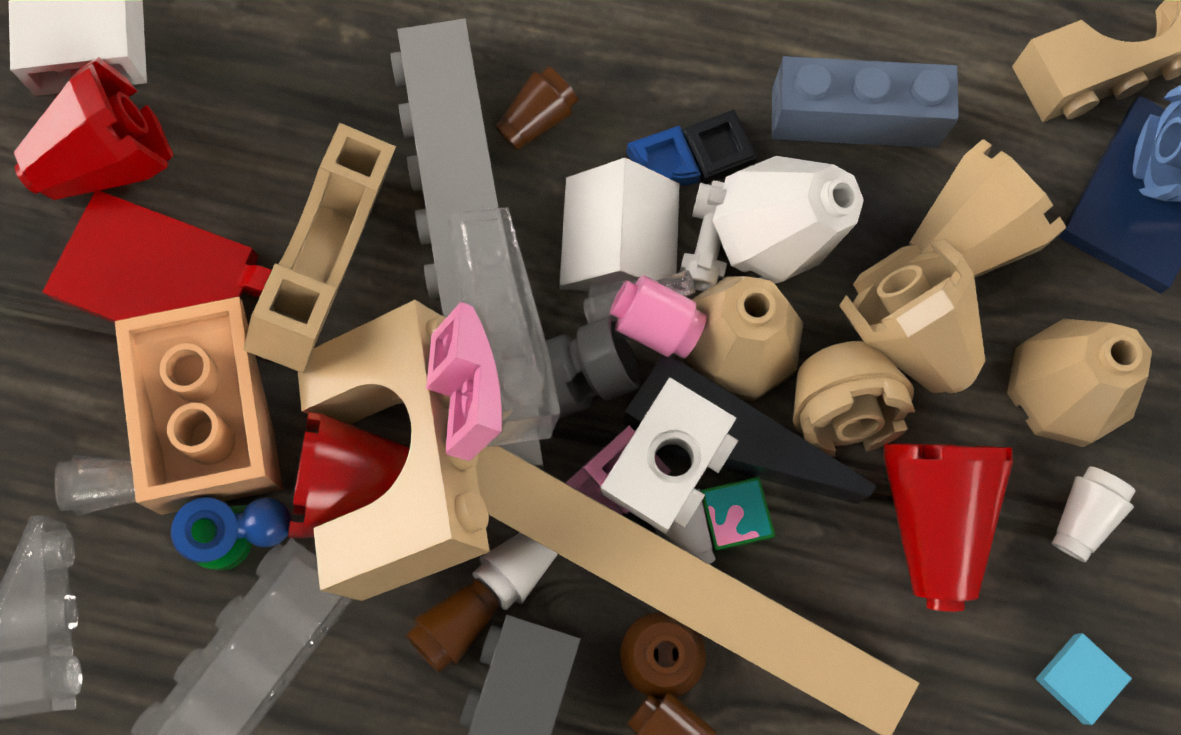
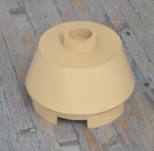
M864 341L835 344L816 352L800 366L797 372L793 424L796 430L804 435V439L831 457L835 456V446H845L863 442L866 452L872 451L896 440L907 431L908 428L904 418L909 412L915 413L912 403L914 387L883 352L865 344Z

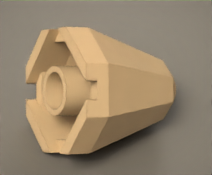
M984 139L963 156L909 242V246L917 244L921 253L935 251L930 241L946 239L963 255L974 274V278L1041 251L1066 228L1060 216L1049 224L1044 213L1053 207V204L1047 194L1012 157L1003 151H1000L992 159L989 158L988 154L992 144Z
M946 239L930 241L935 251L921 253L917 244L902 247L862 272L853 284L858 292L854 302L852 303L846 295L839 306L865 344L883 352L896 367L931 393H957L963 391L973 384L985 363L974 274L963 255Z
M746 276L724 277L717 284L692 299L696 302V309L707 315V320L701 336L686 358L678 356L684 364L731 394L739 397V399L749 402H756L796 372L803 322L773 281Z
M1062 319L1015 348L1007 394L1016 407L1022 406L1029 417L1025 421L1035 435L1085 447L1133 419L1148 378L1152 351L1137 329L1108 322Z

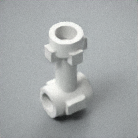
M714 180L712 185L704 183L699 185L692 217L703 219L695 254L684 253L680 271L684 272L683 284L700 291L707 290L717 284L718 280L723 279L727 263L717 260L721 240L712 221L717 205L724 202L727 190L722 191L723 182Z

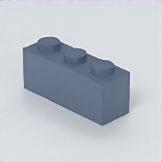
M783 56L772 88L771 139L939 148L959 119L957 65Z

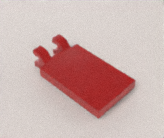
M95 191L42 293L55 301L115 324V321L235 297L241 298L243 293L259 299L272 270L255 265L259 256L251 247L102 191Z

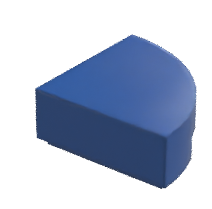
M680 125L627 143L626 152L631 161L679 183L680 186L699 183L701 174Z

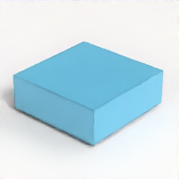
M1083 633L1074 634L1036 678L1048 692L1085 725H1093L1132 679Z

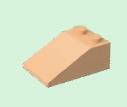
M240 297L115 321L136 503L163 515L178 512L186 503L197 498L209 497L226 502L283 490L275 434L256 355L243 350L248 332V323Z

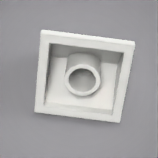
M627 158L566 177L560 290L618 293L626 280L636 284L638 279L645 275L676 291L680 184Z

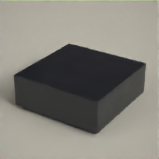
M734 109L682 129L701 174L700 179L704 184L732 175L756 163L757 156Z

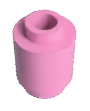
M642 275L636 284L627 280L624 282L609 312L617 317L615 331L666 357L674 353L682 358H686L699 340L707 320V315L696 309L695 301L645 275Z

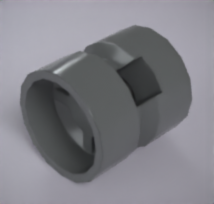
M607 316L579 327L576 339L574 340L568 335L562 334L532 346L530 350V364L536 385L546 406L558 419L593 407L595 396L597 395L605 401H609L640 389V372L635 355L627 336L615 331L617 320L613 316Z

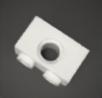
M669 377L600 487L601 494L665 534L673 522L685 528L705 494L694 488L705 469L709 467L719 473L738 442L737 439L728 434L736 417ZM666 445L682 447L690 456V469L680 476H668L662 473L655 463L657 451Z

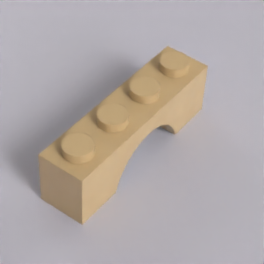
M1164 0L1155 10L1157 19L1156 36L1146 41L1125 42L1115 40L1097 32L1083 20L1031 39L1012 68L1041 121L1045 122L1065 114L1067 119H1073L1090 111L1098 105L1100 99L1114 94L1117 100H1121L1140 91L1153 78L1163 75L1165 80H1171L1181 76V0Z
M339 123L318 169L312 190L293 237L279 264L275 263L251 315L244 351L304 373L382 187L396 146Z

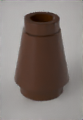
M548 66L540 74L532 73L494 127L518 151L524 144H528L571 116L573 113L570 108L579 101V98L570 85L553 68Z
M475 579L468 586L463 587L414 618L413 621L416 625L405 636L423 659L440 673L449 663L453 666L458 664L492 618V614L501 606L492 592L482 582Z

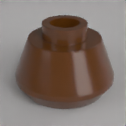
M654 612L641 617L628 629L621 644L620 659L626 678L636 690L646 696L652 694L655 698L662 699L668 692L675 697H679L696 685L704 671L706 651L700 633L663 612ZM673 648L677 650L678 654L676 661L673 660ZM654 649L658 650L657 661L654 659Z

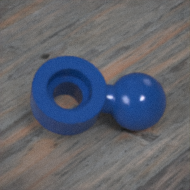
M203 497L189 501L179 509L172 521L170 535L174 548L182 557L192 562L208 563L221 558L229 552L236 539L245 538L251 544L263 548L278 545L289 533L291 515L288 508L274 498L256 499L247 505L243 513L234 514L232 509L224 502L215 498ZM198 520L210 521L216 530L214 539L208 543L196 541L191 534L192 525Z

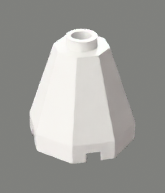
M774 156L726 177L722 191L727 190L724 202L717 205L712 221L731 266L743 272L753 271L761 275L758 279L770 280L776 284L819 265L857 224L864 199L854 175L834 164Z

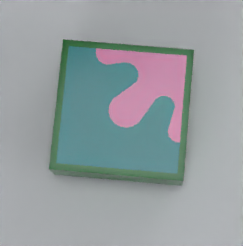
M760 477L700 490L701 493L705 494L702 502L713 552L775 537Z

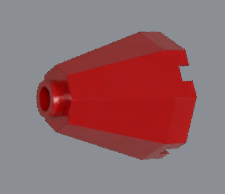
M98 57L74 74L14 151L18 162L14 168L19 180L29 191L34 194L41 193L52 200H58L148 180L168 167L169 162L167 161L172 159L174 153L157 116L150 107L146 105L138 109L129 98L137 93L131 82Z

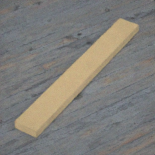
M490 442L478 453V463L475 467L480 496L486 504L488 515L880 735L893 734L919 682L499 445Z

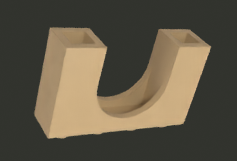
M416 300L314 348L304 373L298 371L301 410L304 413H322L345 423L353 424L388 407L404 403L411 421L409 454L402 472L392 487L375 502L314 528L320 591L363 601L490 552L486 532L489 515L486 504L480 496L475 467L478 463V454L470 461L445 454L450 397L426 389L431 335L446 317L439 315Z

